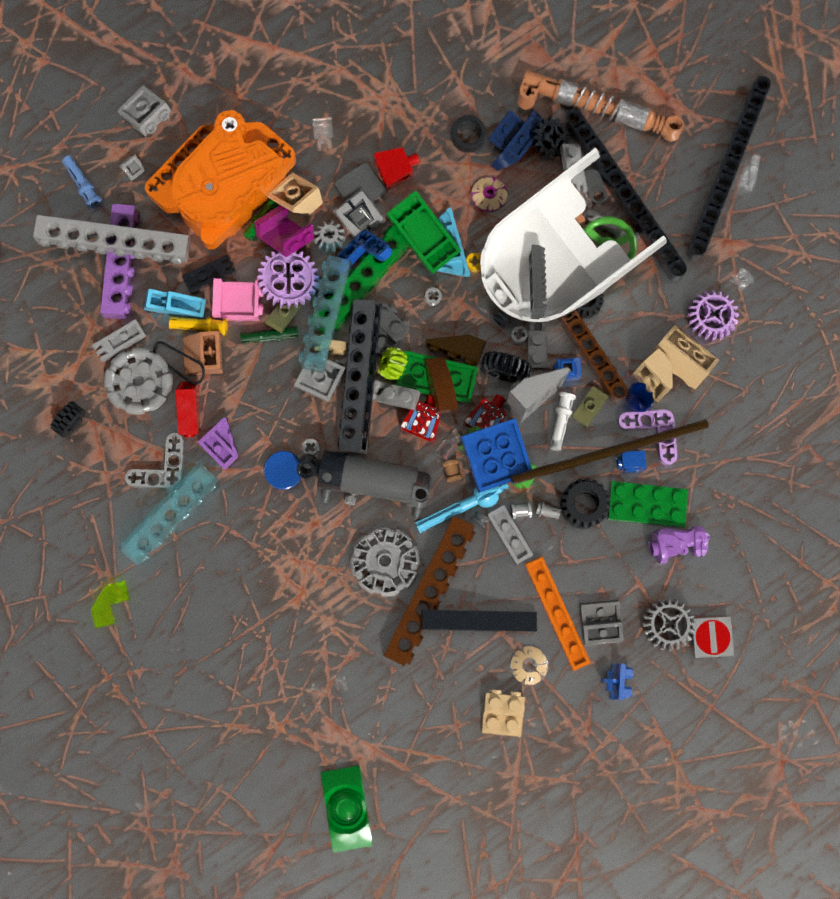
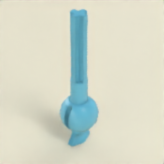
M506 483L483 492H478L477 487H475L473 495L415 522L421 533L477 505L483 508L492 507L499 500L498 494L502 493L503 489L508 490L510 487Z

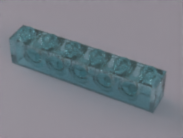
M328 255L327 261H323L321 272H324L322 279L319 278L317 283L318 297L314 296L312 307L315 309L313 315H309L307 323L310 326L309 332H305L303 338L305 348L304 351H300L298 358L302 369L324 374L351 268V260ZM334 274L338 276V279L330 281L328 277ZM328 292L334 294L331 299H325L323 296ZM326 310L329 312V315L323 318L319 316V313ZM318 328H322L325 331L321 336L315 335L314 332ZM317 346L320 348V351L317 354H312L310 349Z
M198 462L117 546L119 550L136 565L144 563L148 559L149 553L162 544V539L167 534L170 535L175 531L177 523L180 520H185L190 514L189 511L203 501V496L216 488V483L219 480ZM196 482H200V489L197 491H193V484ZM187 496V502L179 505V499ZM173 510V517L170 519H166V512ZM154 525H160V530L157 533L151 532ZM141 539L147 540L144 547H138V542Z

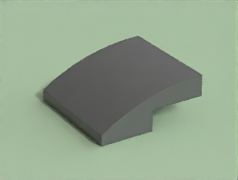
M367 162L353 169L334 183L346 203L361 191L371 203L387 193Z
M619 600L580 603L585 645L624 641Z

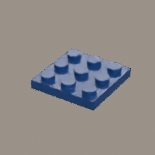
M516 418L460 437L478 492L511 482L510 475L532 469Z

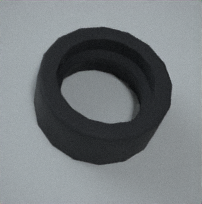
M464 115L453 123L451 141L459 151L472 153L483 146L486 138V127L478 117ZM463 125L475 126L479 131L478 140L473 143L462 142L458 138L457 132L459 128Z

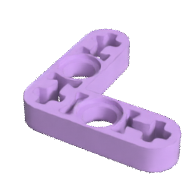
M668 410L625 412L620 415L617 422L620 429L625 431L656 429V433L675 428L673 414ZM663 414L666 418H669L666 424H664L663 420L656 421L657 425H654L655 419L661 418ZM635 416H637L636 422H631L628 424V426H626L625 423H622V420H624L625 417H627L628 420H634ZM641 416H649L650 424L643 425L640 421ZM676 438L671 439L668 443H657L659 461L663 465H672L677 459ZM672 445V448H669L668 452L669 455H672L673 457L669 461H667V458L663 457V455H665L667 451L666 448L662 449V446L668 447Z

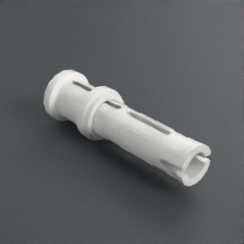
M559 393L560 401L555 409L557 416L549 446L552 450L561 451L567 421L572 415L573 400L576 399V395L571 393Z

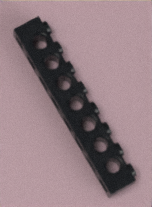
M354 299V304L351 307L352 323L349 326L350 342L347 345L348 361L345 364L346 380L343 383L344 399L341 402L343 411L339 422L341 431L337 441L338 451L347 454L367 455L382 311V304L376 300ZM367 316V321L362 324L363 318ZM365 335V340L360 343L361 337ZM363 354L362 361L358 362L359 356ZM361 373V378L357 381L356 377ZM357 392H359V397L357 400H355L354 396ZM357 411V416L353 419L352 415ZM355 430V436L351 438V432Z

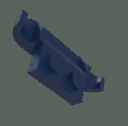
M535 109L531 111V114L524 121L509 110L487 140L501 151L496 160L490 165L496 171L518 162L534 142V140H531V137L535 136L532 130L537 129L535 124L541 123L542 116Z

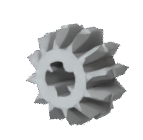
M331 220L330 225H327L326 221H323V227L317 225L318 231L314 232V236L317 238L314 239V242L319 244L318 248L320 250L325 247V252L328 253L329 248H332L333 252H336L335 246L342 248L341 242L345 241V237L342 235L345 234V231L340 229L341 225L339 223L334 226V221Z

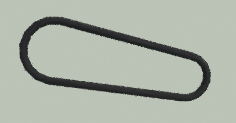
M158 341L155 343V345L153 346V353L156 354V347L158 344H163L164 346L174 350L175 352L199 364L202 369V377L198 382H192L169 364L168 368H170L172 371H174L176 374H178L180 377H182L192 385H199L203 381L205 377V368L200 361L190 357L189 355L179 351L178 349L170 346L169 344L163 341Z

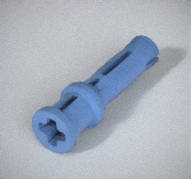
M66 156L62 163L79 188V195L85 199L88 209L97 207L102 202L101 197L95 193L93 184L88 183L73 156Z

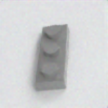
M504 505L487 514L516 565L533 556Z

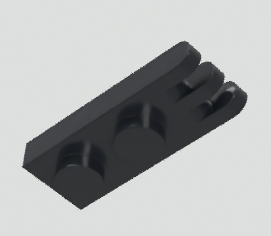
M224 255L183 275L182 278L190 294L213 284L214 279L222 280L236 272L235 268L227 270L233 266L231 261L226 262L230 259L229 256Z

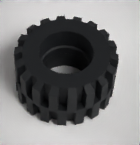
M590 478L578 479L576 482H572L561 496L560 506L564 519L568 520L570 525H576L580 529L582 527L589 529L590 527L597 526L606 518L611 507L609 505L611 499L610 497L608 498V490H604L602 483L599 485L597 480L591 481ZM586 493L594 498L596 509L593 513L583 514L576 509L574 499L578 494Z

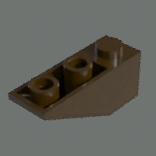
M468 334L426 339L425 347H428L427 349L433 353H438V351L444 353L449 359L456 360L457 358L463 360L464 364L478 366L487 341Z

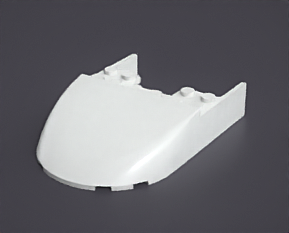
M594 148L501 220L487 237L480 261L482 281L492 301L508 315L529 322H545L562 317L603 293L605 289L667 243L665 236H662L630 260L616 241L608 240L597 248L575 220L576 217L584 212L586 202L571 183V179L600 157L597 148ZM532 245H541L545 248L544 254H546L544 260H546L545 285L547 288L545 292H547V309L544 317L540 319H530L529 253Z

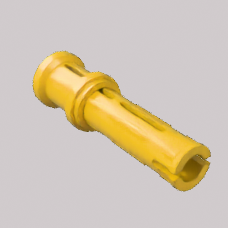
M170 317L169 329L205 332L219 331V333L226 336L228 319L213 320L211 317H208L204 320Z

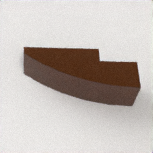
M444 357L425 359L430 394L434 399L436 414L455 412L458 409L452 378Z

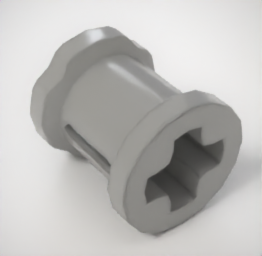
M306 439L302 443L303 454H312L317 457L320 452L318 442L314 439ZM307 446H314L315 451H308Z
M530 500L526 503L514 504L512 502L510 504L513 520L516 517L524 516L532 518Z

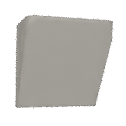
M135 154L130 155L119 164V167L131 181L146 170Z

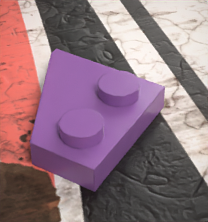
M225 417L198 441V444L224 470L238 458L229 424Z

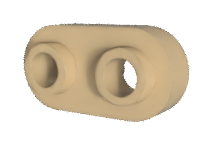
M313 338L311 339L310 348L314 349V352L325 353V351H330L334 355H344L347 352L348 343Z

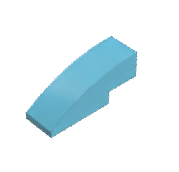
M148 289L143 310L176 316L203 318L206 299L171 291L167 293Z

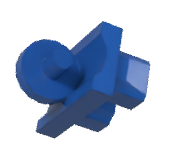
M611 664V671H607V679L601 678V683H607L606 691H610L609 699L624 700V698L632 697V688L625 686V679H632L633 669L626 667V664Z

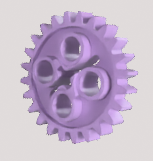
M272 251L271 258L265 256L266 262L261 261L260 266L262 268H258L260 275L257 276V281H261L258 283V288H263L261 294H268L266 297L267 301L272 298V305L280 302V308L286 304L287 308L290 309L291 304L297 308L298 302L305 305V299L311 300L310 294L315 295L316 290L314 288L318 287V283L315 281H318L319 276L315 275L318 271L317 268H313L315 262H308L310 256L303 258V251L299 255L294 252L287 257L279 252L276 255ZM286 263H289L290 294H287ZM279 266L283 271L276 272L273 268ZM297 266L300 267L302 271L295 272L292 268ZM280 284L283 286V289L277 290L274 286ZM299 284L303 289L296 290L293 285Z

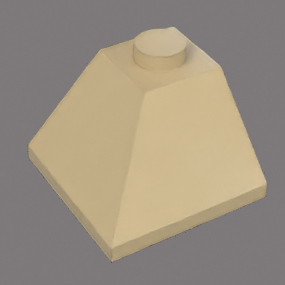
M293 172L266 194L269 199L293 213L311 214L323 204L319 187Z
M659 348L643 361L631 375L656 403L673 387L672 362L668 355Z

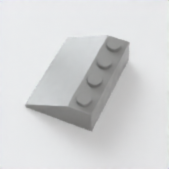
M567 367L525 378L522 382L516 381L510 387L511 390L508 392L505 408L519 423L523 422L562 387L570 369Z

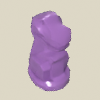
M694 526L684 531L668 528L657 529L652 532L651 541L648 543L649 552L659 564H666L669 557L678 554L686 555L688 547H691L694 556L703 557L707 553L710 536L700 526Z

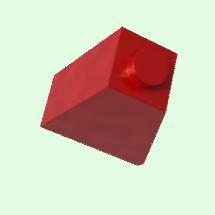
M180 381L175 389L178 435L194 437L200 431L199 385Z

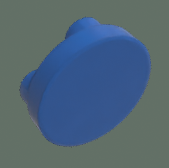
M279 451L272 454L264 466V474L268 483L278 490H287L295 487L301 480L296 469L300 459L288 451Z

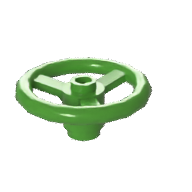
M613 216L599 217L590 221L583 228L585 233L598 244L597 247L608 240L616 241L620 246L629 243L627 256L630 260L635 257L637 239L633 229L624 220ZM602 224H613L620 227L626 235L615 240L611 237L602 238L593 229Z

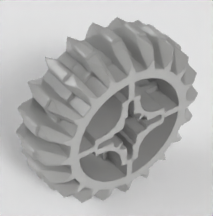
M666 598L665 604L660 599L658 600L659 606L656 603L651 604L654 610L650 608L646 610L650 616H643V619L648 620V623H643L642 626L649 629L644 631V634H651L647 639L648 641L655 639L654 647L661 643L660 650H664L666 645L668 651H672L673 645L676 650H679L680 644L682 646L687 645L684 639L688 641L692 639L688 633H695V630L690 629V626L696 625L695 622H690L694 615H687L691 610L689 607L683 610L684 602L677 606L678 599H674L672 604L670 598ZM662 609H672L678 612V614L670 617ZM656 615L659 616L658 618L661 623L657 630L654 627ZM683 619L684 623L682 634L679 633L678 622ZM675 620L672 622V628L663 629L666 627L665 624H667L665 621ZM669 632L676 639L669 641L661 638L660 635Z

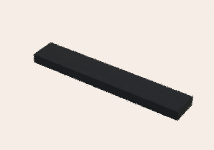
M421 610V630L537 632V612Z

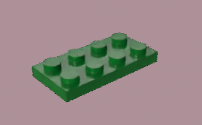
M404 350L408 362L403 375H400L397 380L396 386L415 389L424 395L430 394L425 359L436 357ZM445 360L452 378L457 402L470 405L478 367Z
M611 481V502L609 503L611 507L608 511V520L685 528L688 489Z

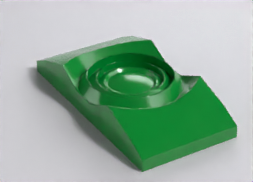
M416 190L386 213L396 231L408 243L418 260L431 274H434L461 252V249Z
M360 765L321 772L333 853L373 846Z

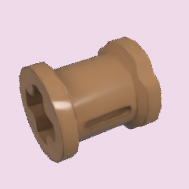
M458 459L442 463V467H445L447 475L446 482H454L463 478L459 472Z

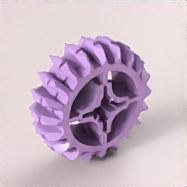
M711 290L710 295L707 291L703 292V296L698 294L696 299L692 300V306L688 308L691 313H688L687 317L692 319L689 321V325H695L692 331L698 329V336L705 334V340L711 336L712 341H715L717 337L721 340L724 338V335L729 336L730 331L735 330L734 325L738 323V320L735 318L739 316V313L734 312L738 309V306H732L734 299L728 301L729 295L726 294L723 297L722 291H719L717 295L714 290ZM708 302L717 303V304H719L720 306L716 307V306H713L711 303H708ZM700 306L703 308V312L705 314V317L702 320L699 316ZM723 311H725L727 314L726 325L723 322L724 319L722 318ZM717 312H718V314L716 315V317L713 316V317H710V318L708 319V317L710 316V314H714V313H717ZM712 324L715 326V328H710L706 325Z

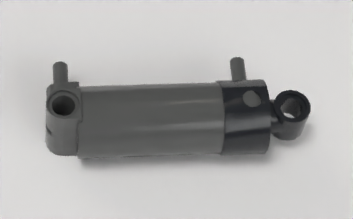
M324 450L320 460L312 454L302 455L296 468L301 478L309 479L313 476L318 478L317 488L323 489L321 500L323 503L329 502L331 491H343L408 503L411 507H414L412 518L418 520L420 519L421 510L426 507L430 496L431 476L426 472L418 471L416 467ZM303 464H309L312 468L307 469Z

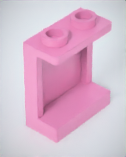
M214 279L212 305L214 320L260 321V315H263V304H260V297H264L261 294L263 288H258L260 281L222 282L221 279Z

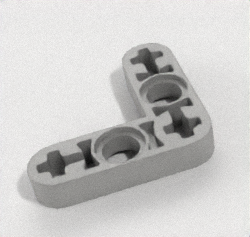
M175 432L167 436L164 470L131 469L125 475L126 483L134 488H178L182 483L183 437ZM174 437H177L180 443L176 444V450H180V453L175 451L169 452V450L174 449L173 444L170 443V441L174 440ZM174 455L178 456L179 463L175 466L170 465L169 458ZM168 469H179V472L175 471L174 473L178 481H174V484L171 485L168 478L172 477V471H168ZM135 473L137 477H143V473H146L144 477L145 484H143V480H136L133 483L130 477H133ZM157 474L159 481L156 484H150L148 480L150 475Z

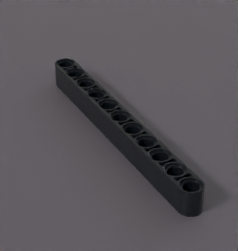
M758 76L755 79L742 108L687 248V256L693 261L702 258L715 230L771 86V81L766 76ZM757 85L763 86L764 89L758 88ZM751 101H755L758 105H753ZM744 117H749L751 121H747ZM738 133L744 134L745 138L740 137ZM732 149H736L739 154L733 153ZM725 165L731 166L733 170L726 169ZM719 181L724 182L726 184V187H722L719 184ZM712 198L719 199L720 203H715ZM706 214L712 215L713 220H709ZM699 231H705L707 236L700 235ZM693 247L699 248L701 253L694 252Z
M577 109L569 110L564 121L566 123L565 128L570 129L569 134L575 143L580 145V150L584 156L591 152L590 148H597L600 157L590 165L599 172L604 185L636 232L641 233L640 237L647 248L654 243L652 241L653 237L660 239L662 236H665L667 243L652 255L670 280H681L687 271L685 262L583 114ZM575 118L578 122L573 123L569 119ZM580 133H585L588 137L583 138L580 136ZM604 162L608 167L604 168L600 163ZM615 177L619 182L614 183L610 178ZM625 192L629 197L624 198L620 193ZM636 207L639 212L634 213L631 208ZM646 222L650 227L644 228L641 223ZM662 253H668L670 255V258H664ZM673 268L680 269L681 274L674 273Z

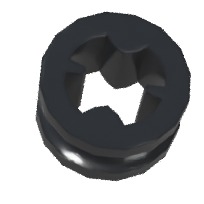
M500 309L497 310L496 314H492L493 320L501 328L505 326V323L510 322L508 316Z

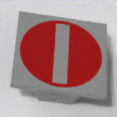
M731 617L692 619V622L696 623L695 626H692V629L695 630V633H693L695 658L734 656Z

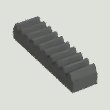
M532 245L529 253L530 319L543 318L547 309V292H545L547 288L545 285L546 260H544L546 254H544L545 248L541 245Z

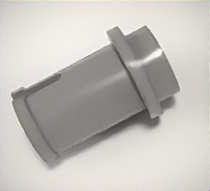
M543 501L542 503L538 502L535 514H538L539 517L543 515L558 520L561 507L547 505Z

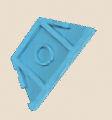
M448 208L437 219L461 249V252L437 271L470 277L451 208Z

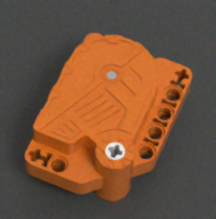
M228 110L217 116L215 124L200 126L146 182L145 191L150 200L164 212L180 213L185 225L201 237L206 248L212 250L216 249L226 238L235 235L268 202L269 198L266 194L286 178V174L296 164V156L293 148L262 122L245 123L240 113ZM209 134L205 139L202 138L203 135ZM271 143L278 144L275 148L269 147ZM196 147L193 152H189L191 148ZM183 161L179 166L176 165L177 162ZM166 174L172 175L169 179H163Z

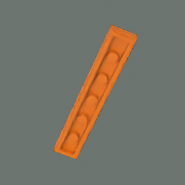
M543 556L525 563L527 572L572 671L590 664L591 661Z

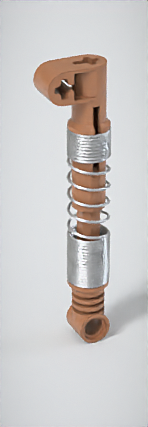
M528 70L525 73L517 98L519 107L528 110L534 107L538 94L552 98L553 101L570 107L573 105V108L577 106L582 108V111L585 109L591 111V114L594 112L598 113L600 117L607 113L609 114V120L616 116L615 122L634 129L636 128L641 131H650L652 129V132L656 130V133L659 134L661 132V135L667 141L677 140L684 127L683 120L678 116H670L665 119L663 115L662 117H660V114L656 116L653 109H648L623 99L616 103L614 102V96L607 100L605 99V93L600 95L596 93V90L591 92L586 87L583 89L579 88L578 84L576 85L573 82L571 83L564 79L555 80ZM528 90L531 91L529 96L526 95Z

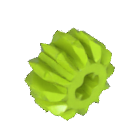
M387 348L382 353V357L379 358L378 372L386 379L398 380L400 375H403L404 369H406L407 355L399 348Z

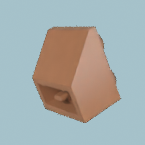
M219 331L199 332L183 338L184 353L203 364L205 375L223 373L222 341ZM184 357L185 376L202 375L201 366Z

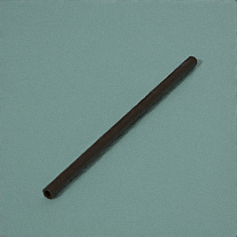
M706 419L513 474L510 475V480L513 485L705 430L709 428V424Z

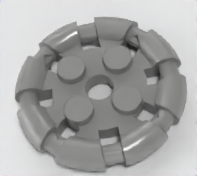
M135 347L130 351L125 352L124 350L111 360L109 369L105 371L104 388L107 389L108 399L116 408L123 409L128 414L141 415L147 411L158 409L167 400L166 396L172 390L173 375L169 371L168 362L159 353L155 354L148 348ZM135 357L136 362L129 364L128 359ZM147 359L153 361L151 365H148L146 363ZM118 368L122 369L120 376L115 374ZM162 371L163 376L158 378L156 373ZM136 377H143L144 382L141 386L134 385ZM120 385L121 390L115 391L114 386ZM156 387L161 388L159 394L154 393ZM127 397L132 399L129 404L125 402ZM148 399L149 403L142 405V400Z
M389 527L371 529V532L366 535L363 534L353 546V556L350 557V568L353 577L356 576L360 587L371 594L377 593L381 594V596L399 594V591L405 587L407 589L417 577L418 573L416 571L418 565H420L418 548L413 545L410 536L399 529L393 530L389 529ZM387 536L394 538L393 543L386 541ZM375 538L378 543L371 547L369 541ZM405 545L408 551L403 554L400 547ZM361 552L367 553L366 560L360 559ZM382 556H388L391 560V563L386 567L379 563ZM404 562L410 563L409 570L403 569ZM365 569L370 573L366 578L362 573ZM399 576L401 581L395 585L392 579ZM377 579L384 581L383 587L376 585Z

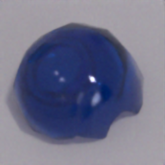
M635 382L631 384L625 396L628 406L637 412L650 410L654 403L653 392L647 391L645 383Z

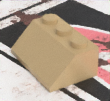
M676 325L673 326L651 353L652 355L658 348L666 353L672 362V373L679 376L686 385L694 389L701 384L719 361V359Z

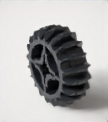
M496 351L486 352L484 357H482L480 369L487 376L510 383H515L518 380L522 382L525 378L531 376L532 366L520 357Z

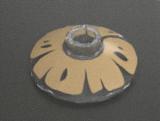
M524 646L512 655L510 671L518 682L525 685H534L546 676L548 660L539 648ZM527 662L533 663L532 669L526 667Z

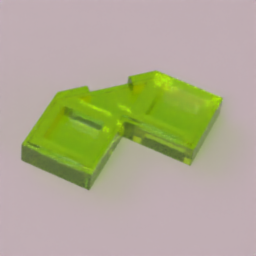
M126 581L104 587L91 608L95 629L115 624L111 605L130 600Z

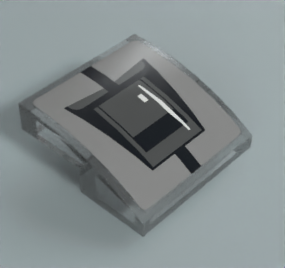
M363 188L333 211L353 239L364 230L374 231L386 221V218Z

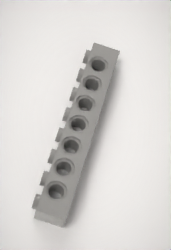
M37 215L33 234L34 239L42 246H50L52 244L63 249L75 247L79 251L90 249L100 254L112 252L114 255L122 257L127 254L133 255L137 259L149 257L159 262L164 259L170 260L174 264L188 262L191 244L189 236L183 234ZM55 230H60L57 236H52ZM73 233H79L76 238H70ZM91 236H98L95 241H89ZM110 238H116L113 244L108 243ZM130 240H135L133 246H127V243ZM148 243H154L151 249L145 248ZM166 246H173L171 251H164Z

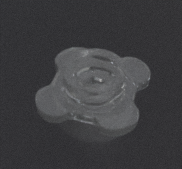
M742 268L737 275L732 276V282L736 283L740 290H745L749 284L754 282V277L745 268Z

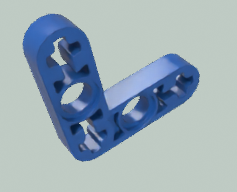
M364 230L332 260L329 269L336 276H340L365 251L379 261H384L391 256L392 249L385 241L368 230Z

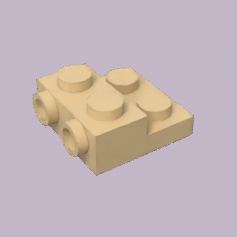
M490 689V693H485L481 733L521 737L525 697H521L520 692L510 691L509 695H502L501 690Z

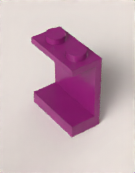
M281 205L254 221L256 236L285 257L296 252L314 239L313 224L310 223L303 228L289 219L288 209Z

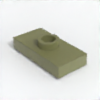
M279 303L266 319L265 324L282 333L301 308V304L298 303L297 308L291 304L290 309H288L286 304L280 308Z
M593 386L571 418L587 428L609 396Z

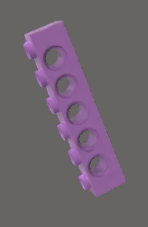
M112 204L110 225L121 226L123 223H129L128 227L136 228V223L140 222V212L137 211L135 205ZM110 238L108 243L113 244L116 238ZM130 240L127 246H133L135 240ZM107 252L100 312L104 318L127 319V314H130L131 304L128 301L129 295L131 296L133 291L130 281L131 277H134L132 262L133 259H136L133 255L125 254L122 257L114 255L112 252ZM119 259H125L124 264L117 265ZM124 277L121 283H115L116 278ZM116 295H122L119 301H113Z

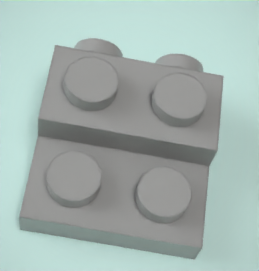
M142 86L117 110L124 119L130 122L145 137L148 134L154 133L156 126L161 121H166L171 112L166 102L145 86Z
M310 352L294 387L329 403L346 372L345 367H343L344 364L337 360L332 362L326 359L327 356L320 352H316V354Z

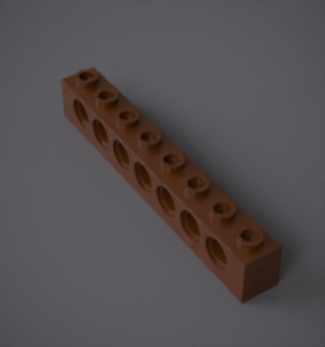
M453 516L383 655L384 657L402 666H405L406 663L410 665L415 655L411 652L414 646L419 647L424 637L420 635L422 632L421 615L417 612L416 608L418 605L424 604L428 610L438 609L441 603L438 598L441 593H446L450 585L447 583L449 576L454 577L458 566L455 564L458 558L463 559L467 551L464 546L467 541L471 543L476 533L472 531L474 525ZM454 535H459L462 538V543L455 545L452 543L451 538ZM446 552L452 553L453 561H444L443 554ZM438 569L443 570L445 573V577L441 580L436 579L434 576V572ZM434 587L436 595L428 597L425 593L426 588ZM412 621L417 622L419 625V629L416 632L408 630L407 626ZM407 639L410 642V647L407 650L400 649V640Z

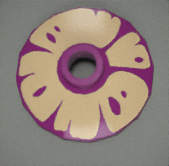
M495 177L479 179L471 190L473 204L484 212L500 210L505 205L508 197L505 184ZM492 190L493 194L489 195L486 191Z

